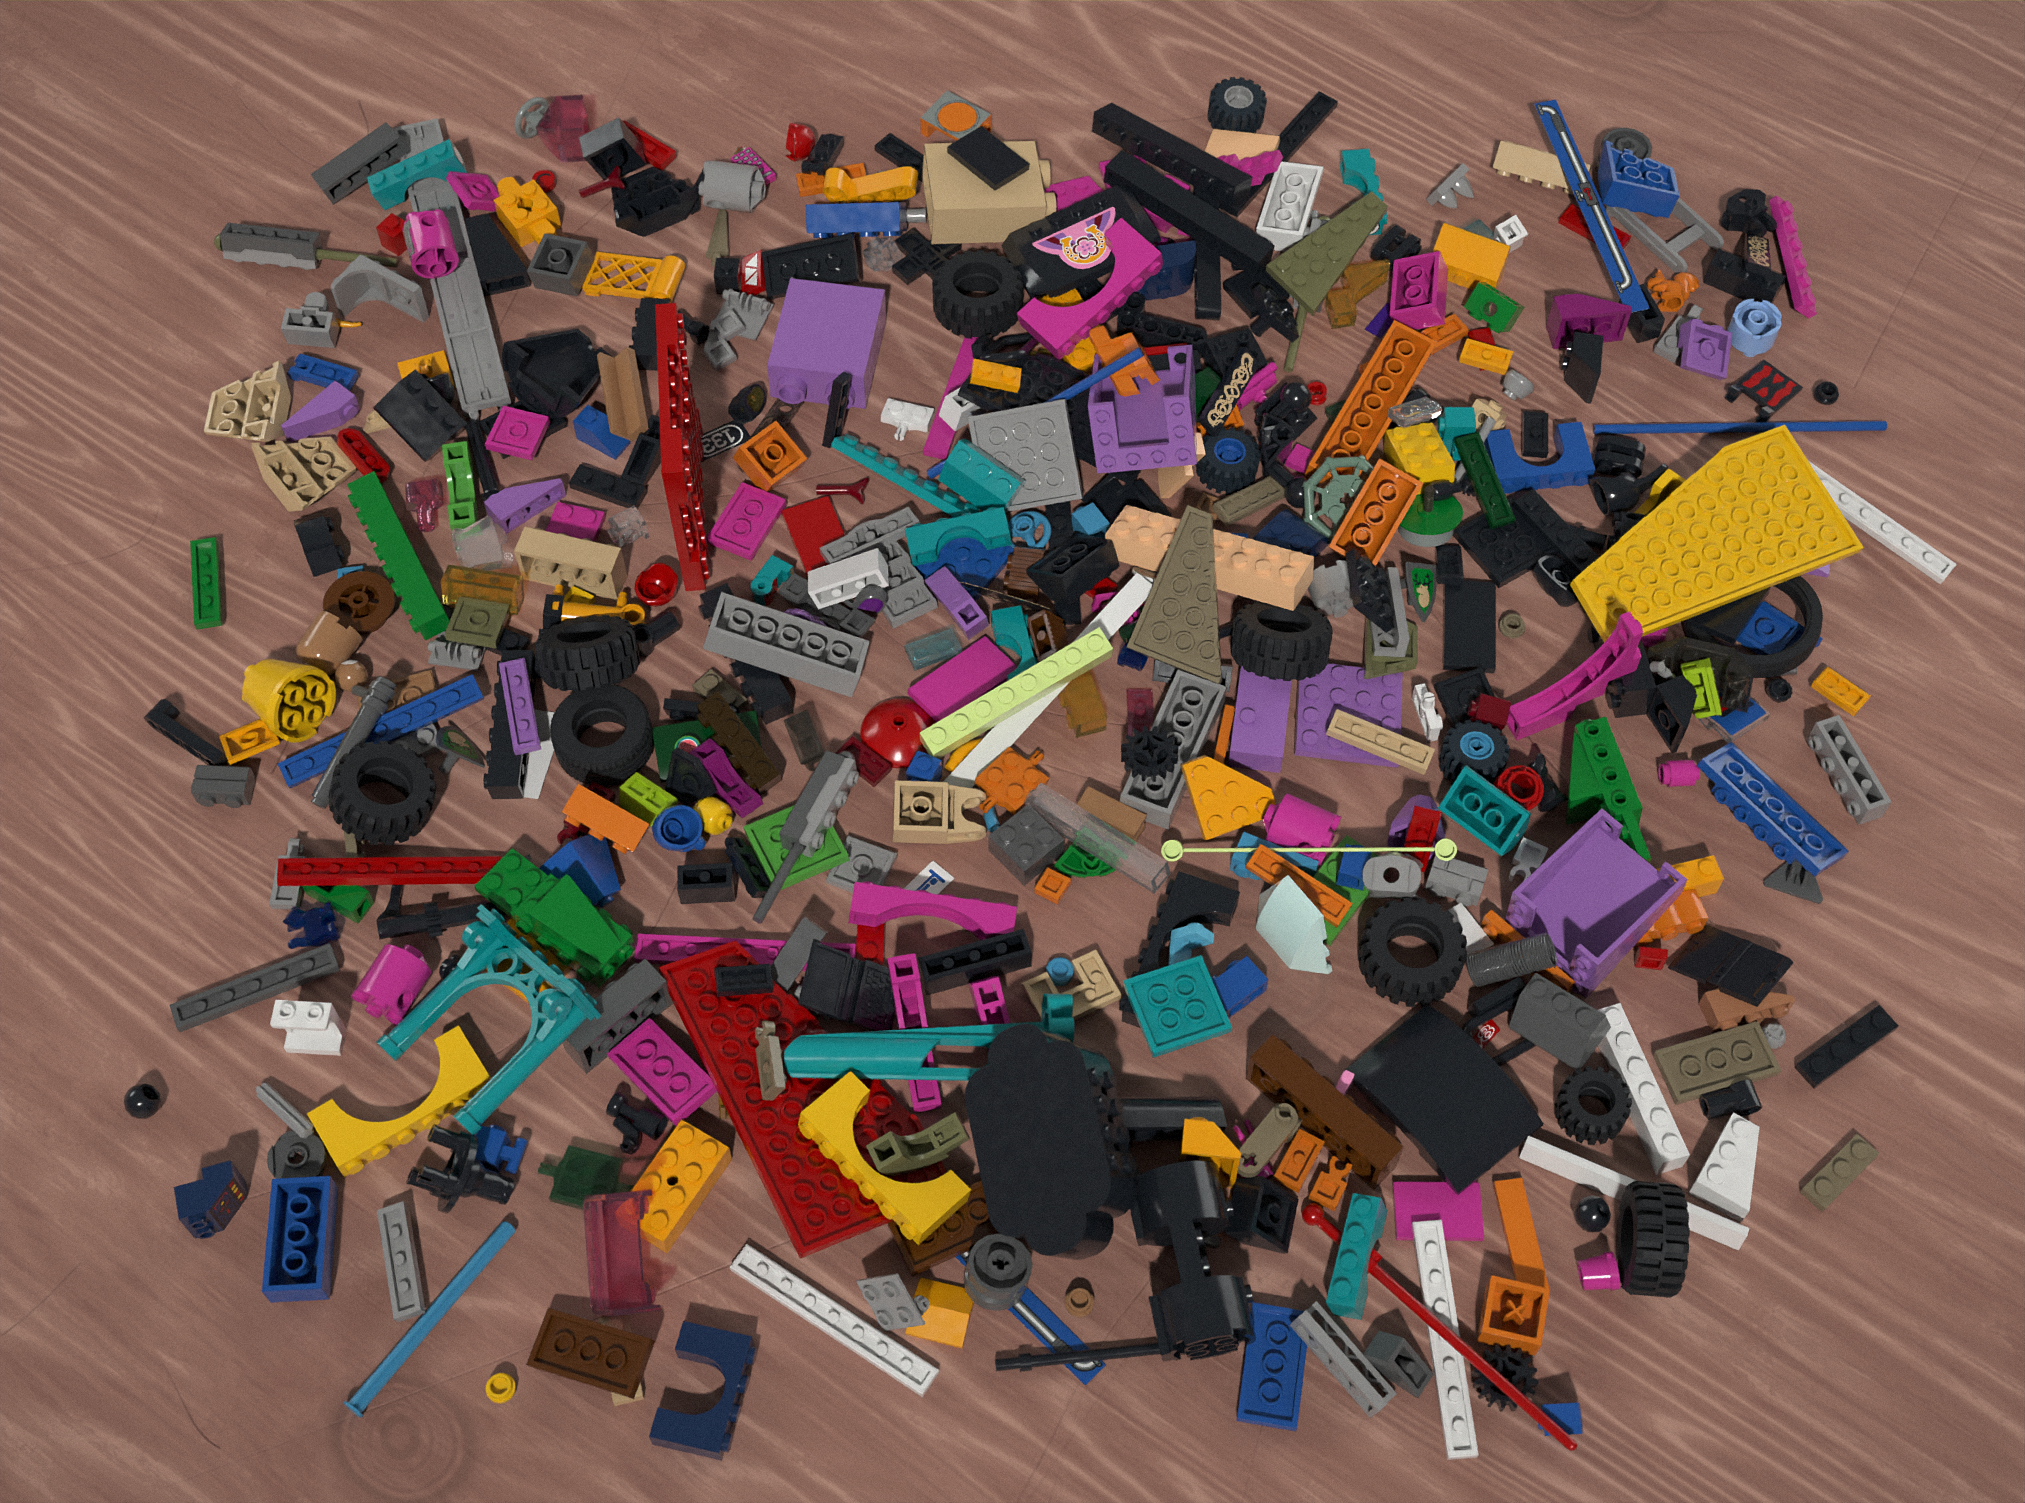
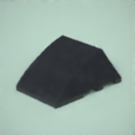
M654 167L621 179L625 185L624 190L611 188L616 227L645 237L686 219L699 195V187L696 185L690 187L682 179L676 181L671 178L670 174Z

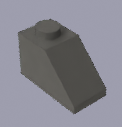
M1378 1331L1363 1353L1380 1374L1419 1398L1434 1375L1409 1343L1400 1336Z

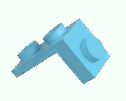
M1189 923L1187 926L1171 930L1168 966L1191 959L1192 949L1213 944L1214 933L1199 923Z

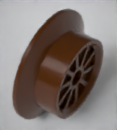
M367 571L349 573L337 579L328 588L323 598V611L340 618L337 623L346 629L350 625L360 635L370 634L380 629L391 614L395 604L394 590L391 584L379 574Z

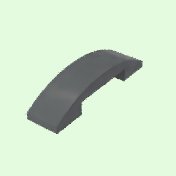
M795 573L779 589V593L794 607L818 616L829 628L862 638L875 623L874 618L856 608L851 611L839 603L818 609L808 593V580Z

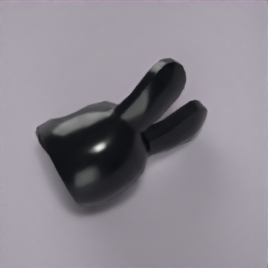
M1664 463L1655 471L1640 479H1636L1634 475L1628 472H1617L1615 478L1598 476L1590 479L1589 483L1600 511L1606 516H1613L1614 512H1627L1637 505L1641 494L1653 486L1668 469V466Z

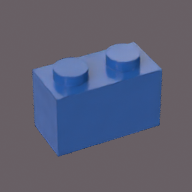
M1248 956L1240 961L1234 960L1227 966L1226 971L1219 977L1217 975L1211 977L1228 1018H1231L1267 990L1269 980Z

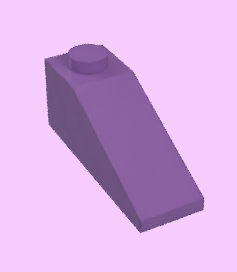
M334 381L284 422L281 428L286 440L291 443L342 426L349 419L356 416L360 411L356 396L337 381Z
M559 478L505 488L491 495L484 501L489 518L506 535L564 498L566 493L563 481Z

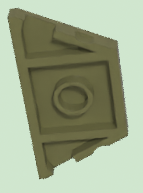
M1365 617L1364 679L1416 669L1418 663V626L1407 621L1409 643L1405 657L1374 656L1369 619ZM1385 640L1379 643L1380 647L1393 648V645Z

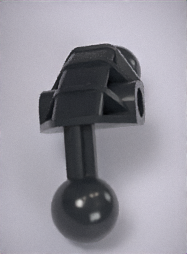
M1291 382L1282 389L1280 403L1272 411L1262 415L1260 422L1262 426L1258 433L1263 476L1272 477L1285 489V499L1294 508H1304V488L1302 484L1308 478H1294L1282 467L1290 455L1294 438L1293 429L1283 419L1290 413L1305 411L1311 403L1309 388L1300 382Z

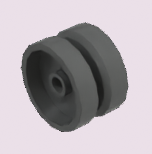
M1618 128L1608 132L1602 139L1595 169L1598 174L1605 140L1613 143L1612 147L1622 152L1625 148L1633 151V155L1642 160L1647 157L1651 158L1652 145L1650 140L1642 132L1631 128Z
M1003 1234L987 1235L977 1241L970 1251L963 1277L965 1291L971 1300L980 1307L993 1311L1006 1310L1016 1305L1025 1294L1031 1276L1033 1264L1030 1252L1022 1242L1014 1237Z

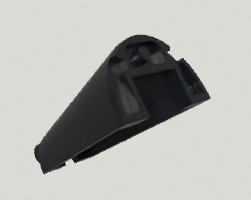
M577 328L507 341L503 345L502 365L503 370L508 372L511 380L508 384L518 400L533 413L549 416V419H553L555 417L563 418L572 413L598 380L600 370L597 354L601 352L609 356L611 355L601 347L594 349L590 338Z

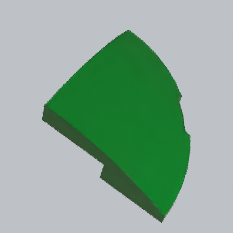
M1085 828L1054 867L1065 874L1078 878L1103 877L1118 870L1129 858L1109 842L1107 844L1102 842Z

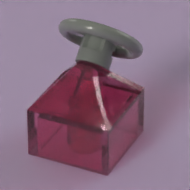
M583 95L555 96L550 106L544 98L535 97L528 100L520 108L514 122L515 132L520 138L529 139L538 134L545 146L561 162L586 161L583 158L579 139L580 136L589 132V122ZM536 104L542 105L536 111H528L532 106ZM523 117L526 118L527 122L525 132L521 128Z

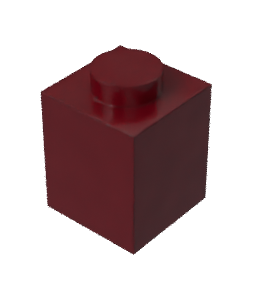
M1481 693L1474 701L1471 700L1467 715L1471 716L1470 720L1472 723H1475L1476 720H1481L1482 724L1486 725L1488 722L1492 724L1493 729L1498 728L1502 731L1507 725L1511 701Z

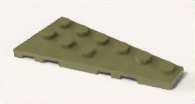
M1370 192L1266 265V272L1314 316L1319 305L1326 299L1333 285L1343 275L1359 248H1362L1366 238L1387 212L1388 206L1373 192Z

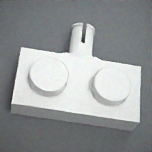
M888 398L881 413V422L897 427L894 438L899 440L900 437V441H902L907 430L928 432L934 417V409Z
M1424 683L1415 685L1411 699L1426 740L1431 742L1438 739L1443 723L1441 716L1436 714L1434 709V694L1428 692Z

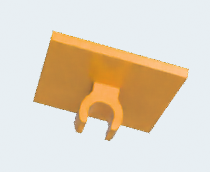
M444 350L397 363L402 379L415 369L419 374H426L428 378L448 373L451 385L455 389Z

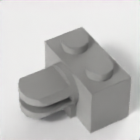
M312 292L308 294L305 298L304 307L301 306L300 309L285 308L281 330L288 344L335 348L339 325L334 313L328 312L329 304L322 293Z

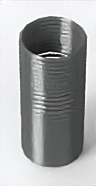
M1542 933L1519 939L1515 942L1512 941L1468 953L1466 965L1473 984L1481 987L1505 979L1555 968L1557 965V955L1549 934Z

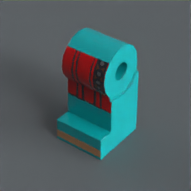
M771 555L751 583L753 601L762 606L771 604L774 600L775 592L794 573L793 565Z

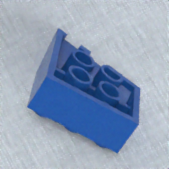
M1605 140L1597 175L1602 203L1609 207H1620L1632 212L1647 213L1654 217L1669 218L1680 196L1674 168L1648 157L1643 160L1633 155V151L1625 148L1622 152L1613 148V143Z

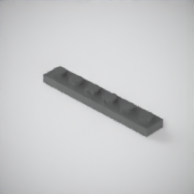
M329 943L170 1004V1009L176 1028L179 1032H183L338 972L340 968L334 950Z

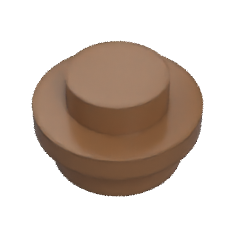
M1085 1288L1072 1289L1065 1298L1066 1310L1074 1317L1081 1318L1089 1315L1094 1307L1093 1295Z

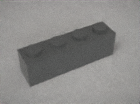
M385 122L310 175L330 202L335 204L368 181L367 177L382 171L408 153L396 133Z

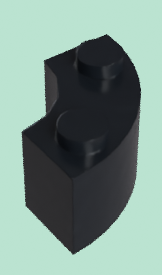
M323 511L293 520L313 577L343 568L341 560L345 559L341 546H335L331 531L335 529L330 516L324 517Z

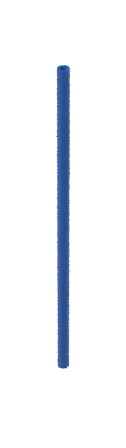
M1887 422L1594 424L1593 434L1766 432L1782 425H1786L1789 432L1886 431Z

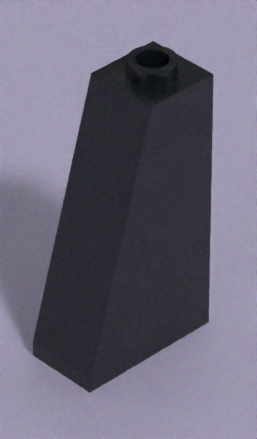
M489 214L465 218L484 297L530 287L525 265Z

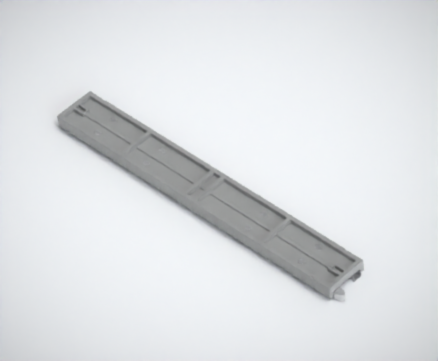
M438 118L393 128V131L408 151V153L400 158L401 161L444 142ZM433 177L423 178L412 183L407 189L413 212L439 209L444 212L450 224L459 257L458 266L453 272L444 277L430 278L464 418L470 417V419L479 422L478 410L497 406L499 412L503 406L508 407L512 403L458 195L453 191L448 181Z

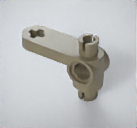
M1277 1103L1239 1149L1241 1157L1238 1167V1173L1241 1176L1248 1178L1257 1176L1283 1143H1287L1293 1138L1302 1123V1119L1298 1117L1296 1110L1291 1105ZM1251 1156L1254 1157L1255 1166L1249 1165L1248 1167H1245L1243 1165V1157H1245L1246 1159L1250 1158Z

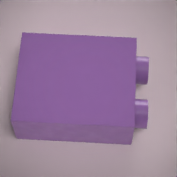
M790 278L767 364L770 396L779 398L789 404H798L806 401L827 404L829 406L833 380L842 372L851 374L846 409L850 407L866 409L886 325L885 290Z

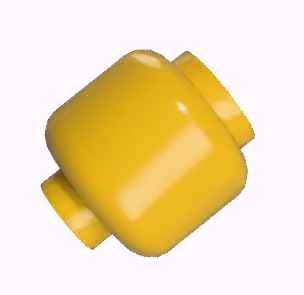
M709 796L695 804L693 810L700 815L703 826L702 830L711 835H719L731 827L733 813L727 803L716 797Z

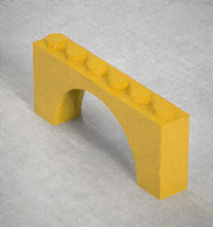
M459 1025L434 1039L440 1057L438 1079L427 1099L412 1112L390 1121L369 1122L348 1115L331 1099L307 1113L343 1177L358 1173L367 1163L374 1159L378 1160L385 1157L391 1149L400 1144L409 1143L418 1133L425 1129H431L433 1124L438 1125L445 1117L456 1114L491 1079Z
M850 1071L800 1113L799 1129L807 1139L812 1138L819 1145L821 1153L826 1158H832L839 1165L841 1173L846 1178H852L859 1185L861 1193L866 1198H872L879 1205L881 1213L887 1219H893L900 1226V1231L907 1239H913L919 1245L968 1201L971 1189L952 1170L931 1181L903 1183L889 1179L871 1168L860 1155L853 1136L854 1119L861 1108L867 1103L870 1090Z

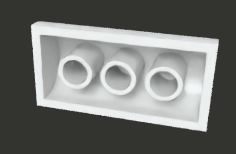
M1281 161L1278 170L1274 172L1256 233L1275 245V251L1286 252L1303 240L1323 175L1322 166Z

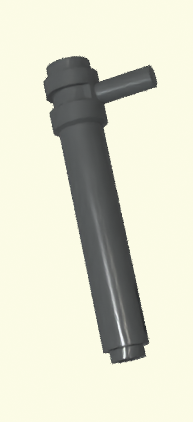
M377 676L376 680H372L369 689L358 685L352 687V694L362 697L360 701L362 705L311 795L313 797L311 803L323 809H326L327 805L329 806L330 798L328 796L335 766L339 764V759L344 754H349L350 749L356 746L363 747L380 715L385 714L388 708V701L392 700L395 696L396 684L384 677Z

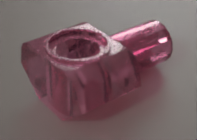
M438 479L407 483L405 485L406 510L417 513L419 531H433L435 529L434 512L444 505L442 483Z

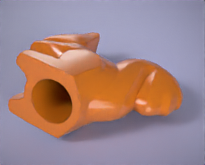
M1658 270L1647 281L1646 287L1655 292L1651 294L1653 299L1662 300L1658 304L1660 311L1677 312L1689 298L1690 292H1695L1699 288V280L1688 272H1680L1675 275L1673 280H1667L1661 270Z

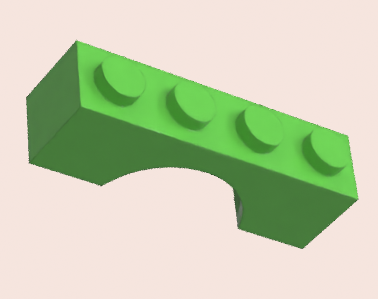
M467 441L443 444V462L450 496V505H448L449 525L455 542L480 539L473 462Z

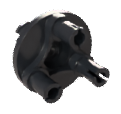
M433 1124L427 1141L451 1149L452 1154L443 1171L429 1167L426 1164H423L421 1169L413 1166L407 1177L406 1184L430 1191V1195L438 1197V1211L445 1214L452 1210L459 1197L477 1196L505 1205L513 1192L514 1180L485 1168L482 1162L475 1158L478 1137L460 1130L457 1133Z

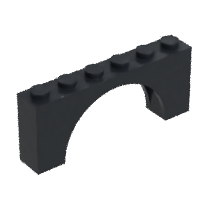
M1178 871L1176 879H1170L1166 894L1169 896L1166 903L1161 902L1156 917L1159 918L1157 926L1152 924L1147 937V940L1150 941L1147 949L1143 947L1138 959V963L1141 964L1139 971H1133L1131 978L1159 969L1158 960L1163 948L1171 939V930L1187 926L1189 923H1210L1230 927L1238 906L1240 892ZM1124 994L1119 1006V1010L1122 1011V1022L1140 1028L1128 996Z

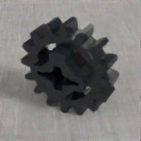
M1143 726V732L1134 729L1133 737L1126 735L1125 743L1121 745V762H1125V771L1132 769L1133 778L1138 774L1142 775L1141 779L1143 782H1145L1147 777H1151L1152 781L1156 782V776L1158 775L1165 779L1167 771L1173 772L1174 764L1178 763V746L1174 745L1175 738H1167L1166 730L1158 733L1157 726H1154L1152 731H1148L1147 726Z
M1508 1344L1504 1351H1501L1499 1345H1495L1493 1354L1487 1349L1484 1350L1482 1354L1483 1359L1489 1364L1493 1362V1367L1500 1374H1503L1505 1378H1510L1509 1382L1516 1388L1517 1384L1524 1381V1387L1521 1392L1527 1398L1532 1399L1536 1393L1532 1388L1538 1385L1539 1380L1532 1378L1536 1374L1537 1368H1529L1528 1365L1532 1360L1531 1357L1521 1358L1522 1349L1513 1353L1511 1352V1345ZM1477 1368L1473 1369L1471 1376L1478 1379L1474 1381L1472 1386L1482 1390L1478 1396L1479 1399L1487 1397L1489 1399L1488 1407L1497 1403L1500 1412L1504 1410L1506 1405H1509L1512 1412L1516 1410L1517 1404Z

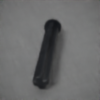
M470 419L466 422L465 430L483 488L482 498L486 501L491 495L501 490L497 487L479 422Z

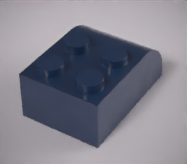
M1195 240L1154 246L1162 253V268L1156 275H1151L1145 281L1143 287L1136 293L1142 294L1145 301L1166 299L1186 293L1191 288L1194 279Z
M1285 509L1277 514L1252 538L1259 542L1314 556V558L1328 546L1329 542L1328 537L1289 509Z

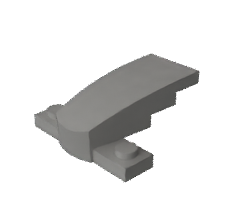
M909 507L881 520L876 519L862 523L853 528L848 535L820 548L821 556L828 565L876 548L879 549L888 564L889 586L883 588L886 592V606L882 613L893 629L938 608L936 599L924 585L923 577L911 564L910 556L896 542L906 536L905 528H910L914 524H920Z

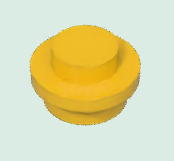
M497 1373L487 1381L485 1387L486 1395L494 1403H505L514 1396L516 1383L509 1374Z

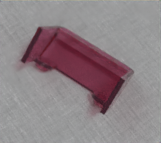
M652 1189L588 1195L584 1198L583 1212L589 1295L594 1315L620 1316L661 1311L660 1304H652L655 1303L656 1299L654 1286L649 1285V1282L644 1280L639 1220H642L644 1214H647L649 1211L647 1196H652Z

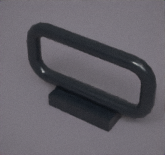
M1030 333L1002 337L993 342L992 334H986L977 339L971 345L973 359L1003 363L1025 358L1040 342ZM1026 343L1019 350L997 353L1005 346Z
M1517 977L1474 1001L1467 1009L1472 1018L1464 1023L1462 1030L1473 1039L1472 1032L1475 1028L1516 1006L1519 995L1525 987L1521 978ZM1525 1039L1492 1057V1059L1500 1067L1536 1045Z

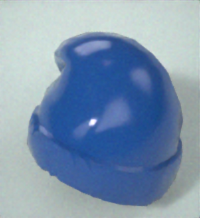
M685 805L672 806L664 809L655 818L652 825V834L655 841L664 849L690 852L693 849L701 851L706 846V841L701 836L703 826L700 815L691 807Z

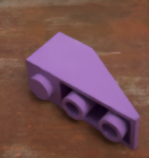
M945 566L924 580L968 640L989 626L986 615Z

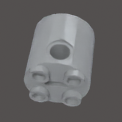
M706 160L704 162L703 172L705 178L704 182L701 181L699 184V195L703 196V205L709 208L753 213L757 204L764 199L766 184L757 166Z

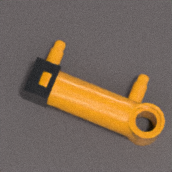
M561 584L555 586L553 595L546 594L543 609V629H550L551 626L561 624V622L566 620L570 621L575 618H585L593 615L618 616L621 619L628 620L633 627L638 624H645V611L639 605L627 604V593L624 591L619 593L616 607L564 601L563 586Z

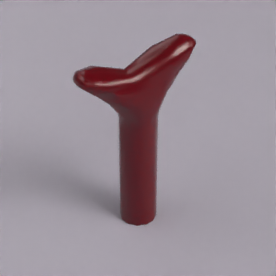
M616 166L607 179L580 189V196L585 198L607 188H620L624 190L625 185L619 179L621 174L620 167Z
M866 477L852 485H817L816 494L850 495L860 504H864L862 493L866 489L869 479Z

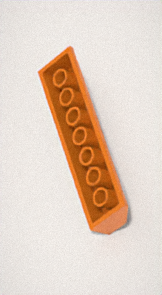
M1396 320L1393 321L1308 464L1304 477L1309 479L1328 456L1331 458L1363 455L1369 461L1434 350L1437 341ZM1354 467L1336 468L1338 475H1352ZM1330 472L1316 485L1317 487L1323 488L1332 478Z

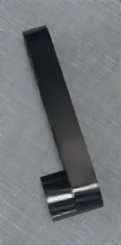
M161 699L144 716V720L153 729L205 764L225 766L228 763L227 757L220 750L175 721L180 712L168 700Z

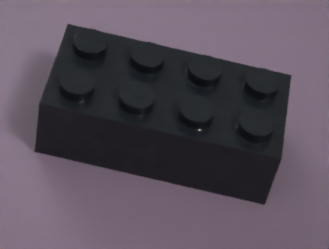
M1592 623L1591 627L1588 628L1587 635L1589 643H1593L1595 653L1604 642ZM1642 639L1638 645L1641 659L1636 671L1611 680L1607 684V704L1609 709L1613 710L1615 718L1645 715L1655 693L1656 685Z

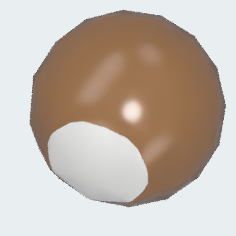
M347 660L337 667L334 678L341 689L351 692L354 685L362 687L366 685L368 672L359 661Z

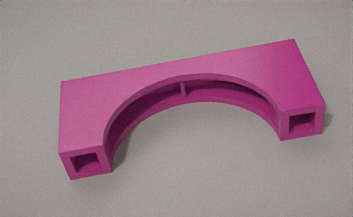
M1122 218L1104 233L1106 246L1115 257V265L1108 283L1098 294L1081 304L1069 307L1050 306L1034 297L1017 312L1019 324L1059 360L1064 355L1067 356L1072 353L1076 344L1082 339L1085 340L1089 337L1091 329L1095 328L1099 323H1104L1114 309L1123 306L1134 291H1139L1145 284V281L1151 275H1156L1162 268V253Z

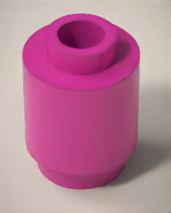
M1693 760L1666 761L1665 764H1659V782L1667 787L1694 786L1696 780L1700 778V769Z

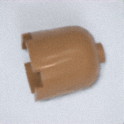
M321 611L319 615H316L296 646V654L304 665L317 667L328 676L335 675L337 667L342 662L349 660L363 639L350 625L346 629L337 623L340 618L329 612Z

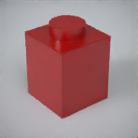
M391 213L376 229L381 245L397 256H400L407 250L402 231L405 221Z

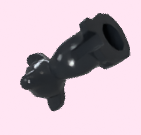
M1538 753L1535 761L1529 763L1527 767L1537 772L1543 782L1544 792L1538 804V810L1540 812L1552 811L1557 808L1558 804L1565 802L1568 798L1559 791L1556 783L1547 776L1546 759L1542 753Z

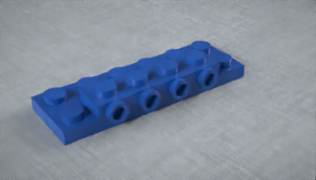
M1732 742L1704 757L1698 763L1697 767L1716 784L1711 791L1715 794L1717 802L1728 806L1734 812V816L1739 822L1746 823L1754 831V836L1758 840L1765 841L1773 849L1774 855L1778 859L1785 860L1789 865L1797 860L1813 876H1817L1843 859L1849 852Z

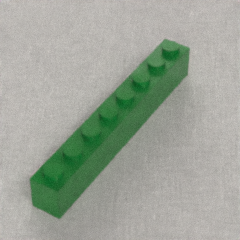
M373 471L348 483L351 494L347 496L354 509L359 508L360 511L356 512V515L361 524L368 526V529L364 531L371 544L376 543L377 546L373 549L380 561L384 560L386 563L382 565L388 579L393 578L395 581L391 583V586L397 597L402 596L403 600L400 601V605L405 614H411L412 619L408 621L415 634L420 632L425 641L444 632L448 627L450 619L376 473Z

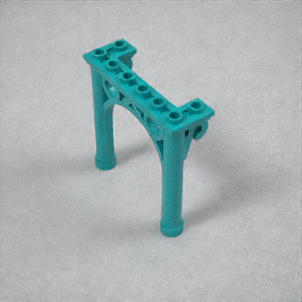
M483 905L477 908L479 912L476 914L481 921L469 924L462 934V941L468 946V949L457 963V967L387 1035L383 1034L376 1041L383 1050L397 1061L435 1021L467 992L490 984L507 985L522 992L529 1002L532 1013L531 1028L524 1045L453 1116L473 1136L482 1128L480 1125L587 1018L591 1021L594 1017L597 1020L601 1017L600 1013L594 1008L598 1003L587 992L582 994L586 989L575 978L567 979L564 973L554 964L549 967L547 965L549 961L538 950L534 953L530 951L533 947L522 936L519 939L515 938L517 933L507 923L502 924L505 919L494 908L489 912ZM507 958L513 960L510 969L505 972H497V966L502 960ZM522 962L532 971L527 974H520L523 968ZM487 968L488 973L481 974ZM543 980L553 988L545 989L539 993V987Z

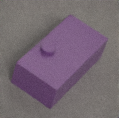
M1241 666L1228 766L1280 773L1292 680L1283 681V679L1272 680L1265 676L1259 677L1253 672H1247Z

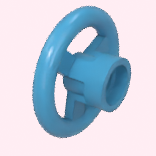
M1022 512L1008 521L1010 537H1021L1023 540H1026L1029 546L1027 548L1042 549L1050 539L1051 524L1039 512ZM1042 523L1044 534L1036 544L1033 537L1035 530ZM1011 541V544H1012V545H1009V546L1012 547V548H1014V546H1016V545H1014V544L1012 543V541Z

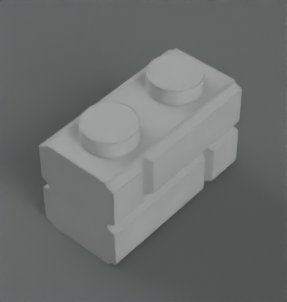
M1435 855L1425 890L1430 891L1433 896L1438 898L1446 896L1456 899L1457 903H1462L1464 906H1477L1488 869L1455 858L1444 861Z

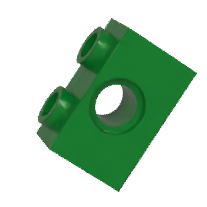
M1478 282L1464 308L1470 311L1469 315L1478 321L1483 319L1489 323L1488 328L1499 334L1501 332H1510L1525 308L1487 282ZM1492 303L1497 307L1494 315H1491L1489 312V307Z

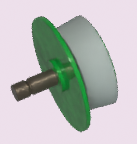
M1432 486L1425 487L1424 494H1418L1398 527L1401 537L1407 542L1421 547L1439 546L1449 541L1453 536L1454 528L1461 523L1463 518V508L1456 498L1452 496L1448 500L1434 501L1435 488Z

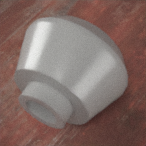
M1515 370L1506 372L1502 385L1505 388L1503 392L1505 395L1515 401L1517 397L1522 400L1534 392V384Z

